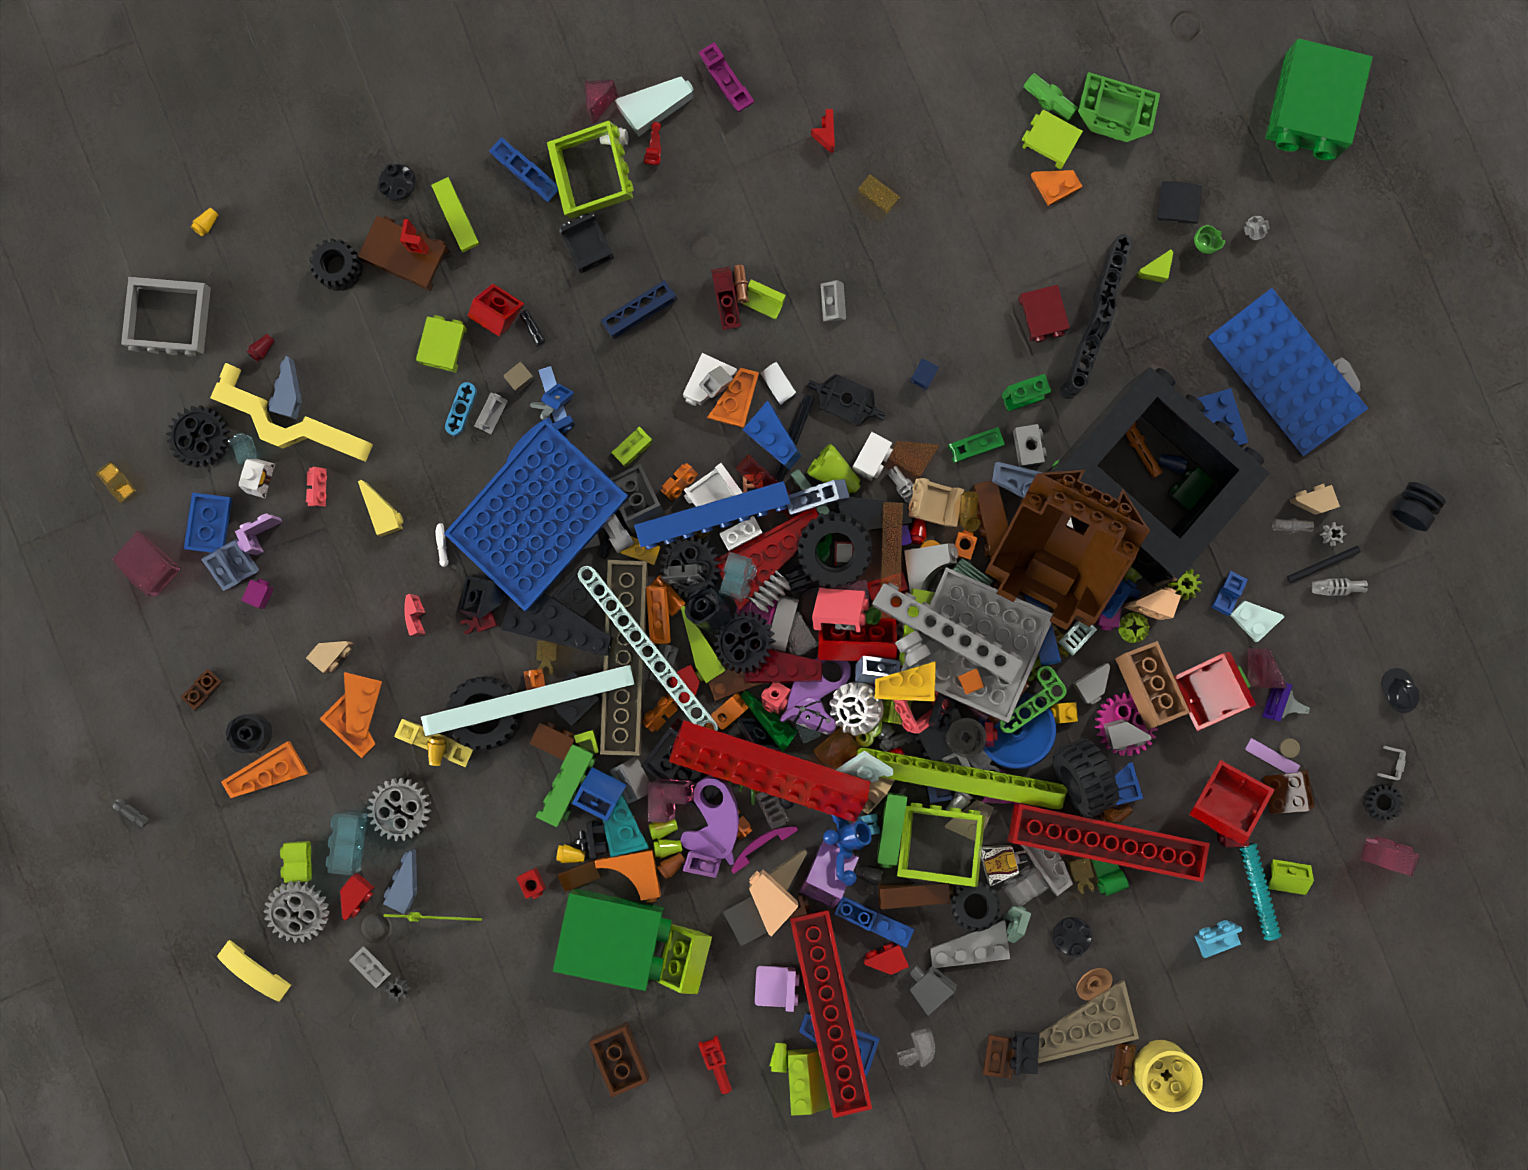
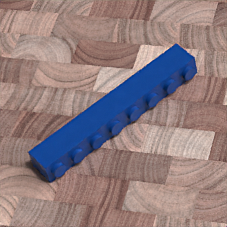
M784 481L642 522L634 525L640 547L645 546L647 550L657 547V543L661 541L668 544L676 541L675 537L683 536V539L695 536V531L701 530L702 533L712 531V526L720 524L722 528L732 525L731 521L736 519L739 522L750 520V515L757 514L758 517L767 515L770 509L776 508V512L787 509V504H790Z

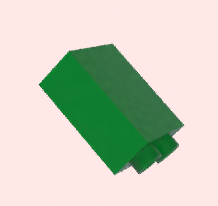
M1298 38L1285 53L1265 139L1276 141L1275 146L1283 151H1297L1300 147L1313 150V156L1320 160L1329 161L1336 159V156L1339 157L1353 143L1373 56Z
M574 888L568 896L553 972L646 991L649 980L660 981L664 958L654 955L657 941L668 942L672 919L662 918L664 907Z

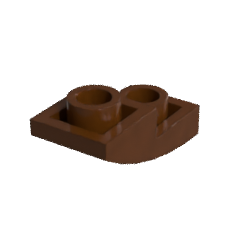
M209 669L205 670L194 681L195 684L180 697L194 711L222 683Z

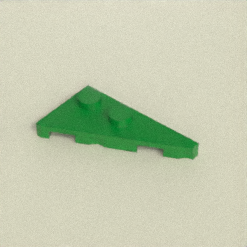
M745 690L741 698L778 747L784 752L798 733V730L786 721L782 723L780 721L781 717L776 713L766 711L762 702L748 690Z

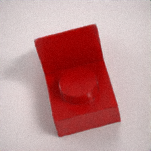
M825 109V116L821 117L822 128L811 129V136L830 153H833L835 148L833 109Z

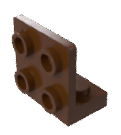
M1302 769L1294 773L1264 776L1265 785L1274 789L1268 801L1270 814L1310 811L1315 807L1308 769Z

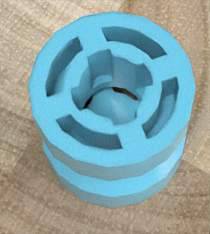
M877 814L858 817L859 821H863L866 824L874 822V824L868 825L871 835L881 833L880 827L877 826Z

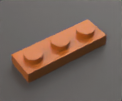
M647 586L650 640L653 643L668 644L671 642L667 586Z

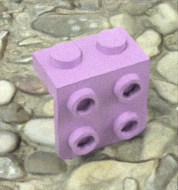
M263 514L253 523L247 522L242 524L240 529L235 531L239 539L237 544L241 551L256 556L263 553L256 535L282 523L281 518Z
M758 966L756 970L755 1004L758 1006L786 1007V1011L794 1012V1006H798V994H795V986H799V974H796V968Z

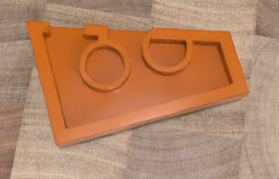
M740 368L707 419L744 428L759 372Z
M344 672L346 730L348 734L366 738L382 681Z
M345 694L320 718L362 759L376 745L369 730L366 738L347 733Z

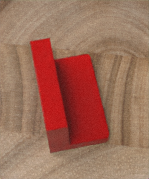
M404 219L400 242L409 252L428 255V245L421 236H416L417 230L408 219Z

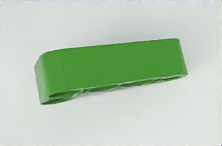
M1043 666L1035 674V678L1043 690L1014 709L1013 713L1021 724L1018 725L1016 721L1011 725L1012 729L1010 730V728L1005 729L1003 725L1006 723L1000 720L999 728L1003 733L1010 734L1066 695L1065 685L1051 667ZM1042 670L1049 672V680L1041 679L1040 672ZM1057 686L1061 689L1059 697L1052 694V687ZM1041 697L1045 700L1043 708L1036 706V698ZM1026 708L1029 711L1027 719L1020 717V709Z

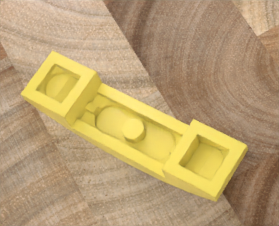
M405 719L401 720L394 737L428 750L427 741H429V737H444L447 744L443 757L463 767L467 766L473 749H470L468 746L465 747L460 742L440 733L425 736L423 726Z
M229 940L218 954L219 960L248 985L280 1002L292 985L277 974L273 975L245 955V951Z

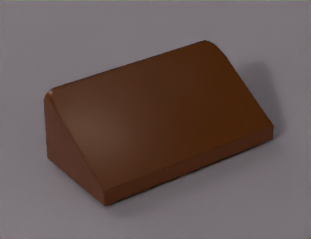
M595 859L557 874L565 892L601 878L598 868L595 867Z

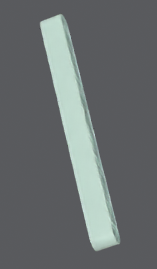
M589 566L582 567L578 572L579 580L692 723L703 727L706 723H712L714 730L717 731L718 725L596 570ZM591 570L593 573L592 578L588 581L584 580L583 573ZM599 585L605 588V592L601 596H597L595 593V588ZM614 600L617 603V607L614 611H609L607 604L609 601ZM622 616H627L629 623L622 627L619 624V619ZM634 631L641 633V639L637 642L631 639V634ZM646 646L653 648V654L650 657H645L643 654V649ZM659 661L664 662L666 667L661 673L655 669V665ZM672 676L678 680V684L674 688L669 687L667 684L668 678ZM682 692H687L690 695V700L687 703H682L679 699ZM695 707L702 710V716L697 719L691 715V711Z
M628 665L422 716L421 720L425 736L634 685L635 683L631 667Z

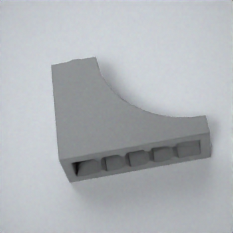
M947 543L905 550L910 594L911 588L927 591L933 577L941 569L957 563L958 551L954 544Z

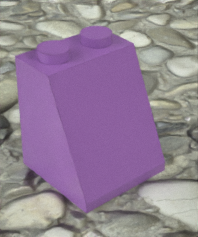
M824 841L822 842L798 891L830 908H834L839 903L847 887L836 876V857L840 852V848L836 844L828 845ZM854 853L850 859H844V872L846 870H854L859 859Z

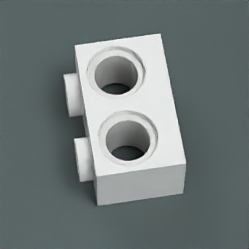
M752 516L750 520L743 521L720 533V536L730 552L763 533L755 517Z

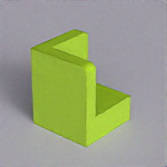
M595 729L574 736L576 743L595 752V754L600 752Z

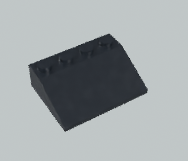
M678 718L641 767L702 814L694 801L693 791L697 783L707 777L708 774L669 762L673 744L683 723ZM713 785L705 786L703 788L705 800L710 803L720 789Z

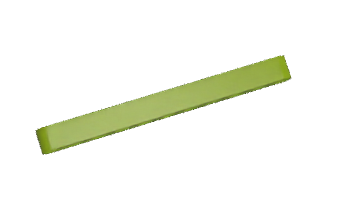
M860 748L857 751V755L866 751L893 768V775L889 777L883 775L881 776L882 778L1050 809H1061L1067 794V788L1059 783L868 748Z

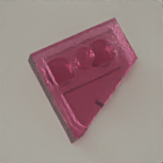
M1248 648L1247 680L1250 686L1287 689V684L1270 649Z

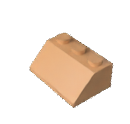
M1171 588L1155 589V591L1148 592L1124 603L1123 608L1156 620L1170 619L1174 617L1181 596L1175 594L1176 590Z

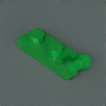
M999 427L953 442L947 446L949 451H952L953 462L957 463L1002 447L1005 444ZM964 446L965 453L960 454L959 447Z

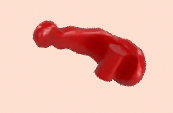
M653 122L651 124L652 131L649 148H646L643 162L648 165H659L661 162L659 135L661 124Z

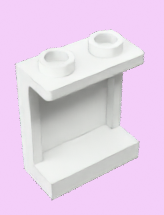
M720 463L713 471L689 488H685L686 494L684 498L689 505L693 503L697 507L743 492L722 463Z

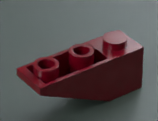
M730 266L711 270L722 330L741 327Z

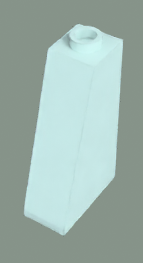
M681 76L620 97L615 102L621 114L639 137L651 129L653 122L659 123L692 100V91L694 89L688 80L685 81Z

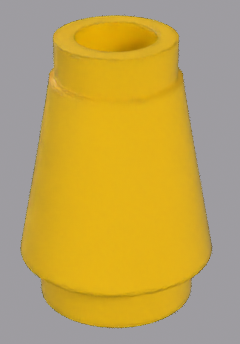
M209 208L192 221L191 228L201 236L208 234L219 216L218 213Z
M429 737V741H427L429 765H441L447 744L444 737Z
M563 844V846L558 845L556 861H561L560 863L584 862L585 851Z

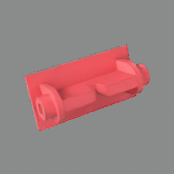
M312 467L307 471V485L312 486V489H307L306 502L308 506L326 507L327 469Z

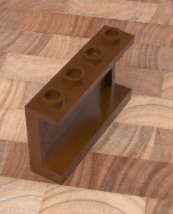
M376 216L358 257L367 264L431 292L434 286L432 283L433 277L444 254L449 252L445 246L446 243L439 239L431 240L427 234L418 231L416 236H421L429 247L428 255L409 252L400 242L403 223L398 225L387 216L383 218Z

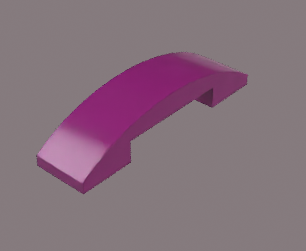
M715 42L699 51V55L711 76L738 112L755 103L745 86L741 85L726 63L724 55Z
M797 826L777 827L755 838L737 857L731 870L733 874L750 863L747 857L748 854L776 835L783 841L798 831Z

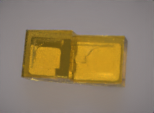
M112 461L95 473L108 487V491L120 503L136 491Z

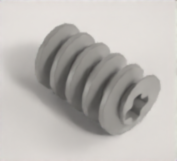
M776 570L777 577L770 575L771 582L764 581L766 588L759 586L761 593L753 592L755 599L748 597L761 611L763 610L767 613L769 612L767 605L775 606L772 601L773 599L778 602L780 601L778 594L785 596L784 588L789 591L791 590L789 582Z

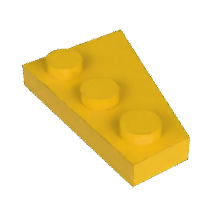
M936 661L875 679V699L935 701Z

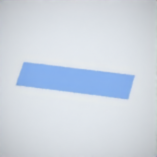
M551 366L538 370L545 393L556 385ZM564 406L552 412L554 421L567 417Z

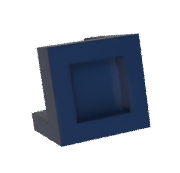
M921 359L910 382L927 390L939 367L925 359Z
M926 786L929 803L953 799L950 790Z

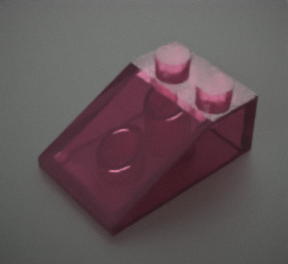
M137 531L112 559L128 579L146 596L156 597L181 569L140 531Z

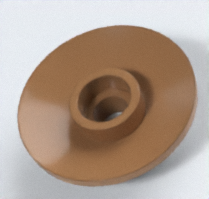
M1104 968L1090 970L1079 980L1076 987L1077 994L1081 999L1090 1001L1111 987L1112 975Z

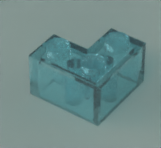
M729 552L723 570L725 576L719 593L722 596L743 602L744 597L748 598L751 587H748L750 579L754 580L757 569H755L751 558Z

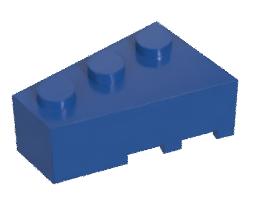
M767 400L743 428V431L790 470L802 455L775 409Z

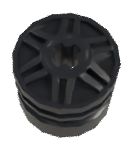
M1409 482L1405 488L1406 490L1401 494L1403 499L1397 500L1391 509V513L1397 520L1413 529L1423 532L1428 531L1435 520L1434 515L1440 513V508H1443L1446 501L1442 495L1432 488L1417 482Z

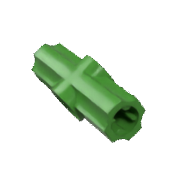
M1035 73L1024 84L1023 88L1035 96L1044 109L1052 110L1066 122L1078 110L1077 106L1063 96L1061 89L1056 85H1049Z

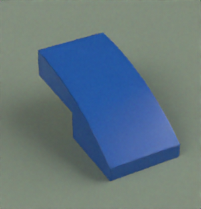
M1230 571L1222 583L1211 608L1227 616L1231 615L1248 579Z

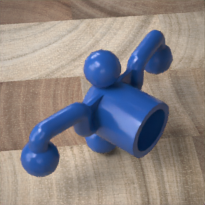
M831 815L833 821L837 824V832L832 829L827 830L823 835V840L828 845L836 843L840 848V852L836 857V876L842 883L851 886L855 884L857 877L851 870L844 872V859H850L853 850L862 849L870 843L871 831L863 821L849 824L848 820Z

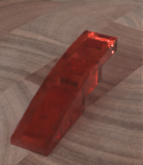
M749 454L735 468L756 489L779 483ZM788 506L787 509L781 510L788 519H792L799 514L790 515Z

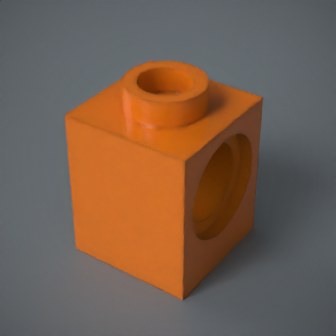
M963 530L962 533H957L954 545L958 551V558H963L967 561L971 560L977 537L973 536L974 533ZM961 540L968 541L969 548L967 550H963L960 547Z

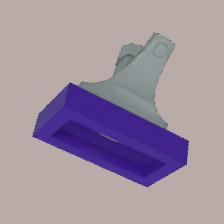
M1274 680L1262 717L1280 722L1289 713L1309 714L1310 708L1294 699L1293 691L1291 690L1293 685Z

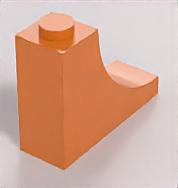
M654 849L631 852L614 857L597 858L595 860L596 868L613 869L627 876L637 888L640 900H646V903L655 902L661 896Z

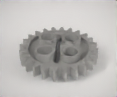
M393 778L391 784L389 781H385V787L382 785L377 786L380 792L373 791L372 793L375 798L369 799L373 805L367 807V809L372 810V813L367 816L374 818L370 824L376 823L377 826L374 830L381 829L380 836H384L387 833L388 840L394 836L395 841H399L401 836L403 841L407 840V834L410 838L415 837L414 831L419 834L421 833L419 827L424 828L427 826L423 821L430 820L426 813L432 812V810L427 809L426 806L430 805L431 802H425L429 795H422L424 788L418 790V782L411 785L412 779H408L406 783L404 778H400L399 782H397L396 778ZM395 791H398L401 794V798L399 801H396L393 798V793ZM388 799L392 805L386 803L385 800ZM411 801L417 805L415 812L409 809ZM400 805H401V806H402V807H401V811H403V812L398 813V812H397V811H398L397 806H400ZM384 807H387L390 811L388 817H385L382 813ZM406 814L412 815L414 819H410V817ZM399 818H403L406 821L404 828L399 826Z
M299 880L295 885H293L292 881H289L287 886L282 883L279 888L276 887L265 903L268 907L264 909V913H268L264 919L271 920L267 926L275 927L272 933L279 931V938L285 935L286 941H288L292 937L294 943H296L298 938L304 942L306 937L311 940L314 935L318 936L320 930L324 929L330 912L325 910L329 904L323 903L326 897H319L321 890L315 892L314 885L308 888V882L301 886ZM294 897H298L301 901L295 900ZM280 908L284 909L286 913L281 912ZM307 910L312 911L314 915L309 914ZM293 922L298 923L300 926H295Z

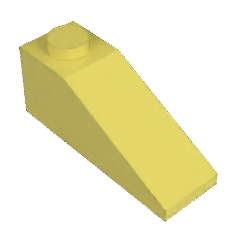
M363 480L358 481L376 534L383 537L402 530L401 524L404 522L401 514L397 513L367 482Z

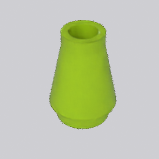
M675 819L652 821V824L648 825L652 840H659L678 830Z
M659 839L653 842L655 857H660V859L677 852H682L681 840Z
M775 1043L769 1065L772 1072L786 1073L787 1068H789L787 1044Z

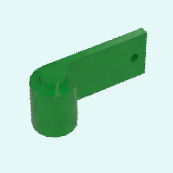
M1091 859L1099 880L1097 887L1101 894L1109 896L1129 888L1126 876L1117 864Z

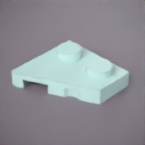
M1242 601L1230 615L1255 642L1262 639L1284 618L1282 614L1247 601Z

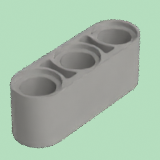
M780 595V601L777 604L770 630L775 632L771 638L776 640V642L772 643L771 646L775 650L785 652L799 599Z

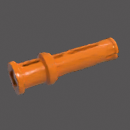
M1135 422L1125 433V436L1130 442L1129 446L1135 448L1151 477L1154 478L1163 471L1144 442L1145 437L1140 434Z

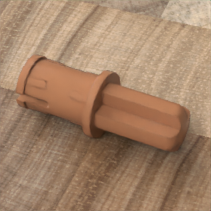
M735 265V282L733 285L736 288L737 303H747L749 301L747 292L748 281L745 278L744 266Z

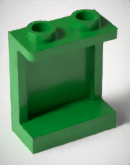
M1042 374L1009 385L1001 395L1007 412L1043 401L1045 399L1044 395L1050 393L1051 389L1046 375Z

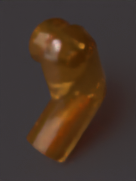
M1127 804L1121 810L1112 808L1106 810L1104 817L1108 821L1119 823L1134 811Z

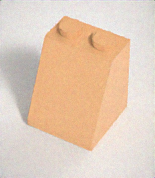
M764 870L760 873L756 871L749 879V890L766 930L772 936L798 908V901Z

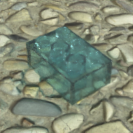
M344 810L335 813L332 817L331 828H333L332 836L328 840L330 855L326 858L327 873L352 875L361 871L368 813Z

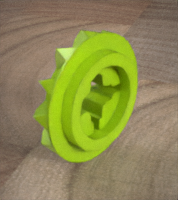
M1131 612L1120 619L1118 630L1125 641L1138 643L1146 638L1150 626L1147 618L1142 614ZM1133 622H1135V625L1141 626V628L1136 630V633L1126 627L1132 626Z

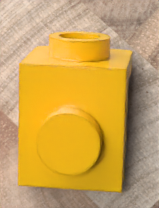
M1076 702L1057 703L1049 707L1054 716L1055 723L1078 722Z

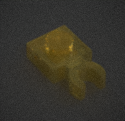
M537 641L536 660L542 661L538 668L539 674L543 673L544 667H549V674H553L554 669L551 661L557 660L556 643Z
M1081 858L1069 861L1073 880L1080 881L1078 884L1079 892L1084 894V885H1089L1090 891H1094V885L1088 879L1094 877L1090 860Z

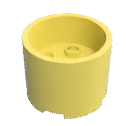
M1155 1040L1149 1042V1044L1135 1054L1132 1070L1134 1082L1153 1105L1164 1111L1178 1112L1189 1108L1196 1102L1202 1090V1073L1197 1063L1179 1046L1170 1041Z

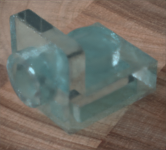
M239 433L233 435V438L228 440V443L233 446L238 464L245 463L246 459H258L251 436Z
M795 723L803 744L821 737L820 732Z

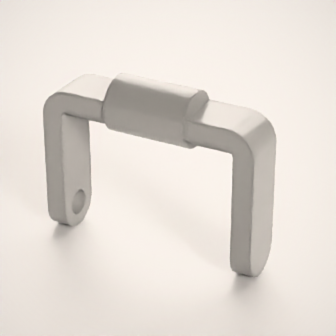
M1383 746V749L1399 752L1400 755L1397 760L1395 777L1377 773V776L1400 780L1406 763V752L1401 749Z

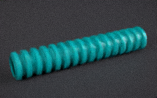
M1249 843L1248 847H1239V849L1242 851L1241 856H1244L1243 862L1246 863L1244 865L1247 868L1246 874H1249L1247 878L1250 880L1249 886H1252L1250 890L1254 893L1252 894V897L1255 898L1254 904H1257L1255 908L1258 910L1257 915L1260 916L1259 921L1261 922L1260 927L1263 928L1262 933L1265 934L1263 938L1268 941L1276 940L1282 935L1278 932L1280 928L1277 927L1278 921H1275L1277 918L1274 915L1275 909H1272L1273 903L1270 902L1272 898L1269 897L1270 891H1267L1269 887L1265 884L1267 880L1264 879L1265 874L1262 873L1264 869L1261 867L1262 862L1259 861V850L1256 849L1257 844Z

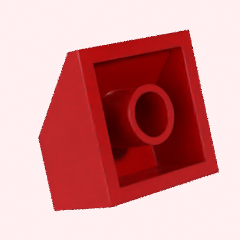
M492 284L473 299L468 317L497 336H501L509 329L523 308L524 303L495 284Z

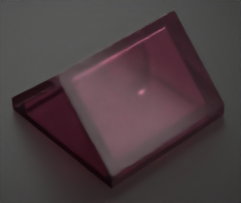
M612 79L585 81L586 108L591 122L594 124L618 97L615 82Z

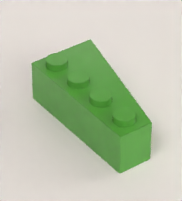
M576 743L572 744L560 768L562 771L557 774L553 782L552 791H549L543 801L545 806L542 811H538L536 818L555 827H558L563 821L567 822L572 812L569 808L577 795L579 787L587 777L585 774L588 768L591 769L596 762V758H594L595 752Z

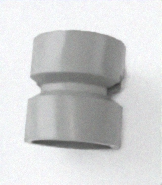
M917 630L895 643L899 651L905 653L904 659L909 667L931 654L926 644H921L922 638Z

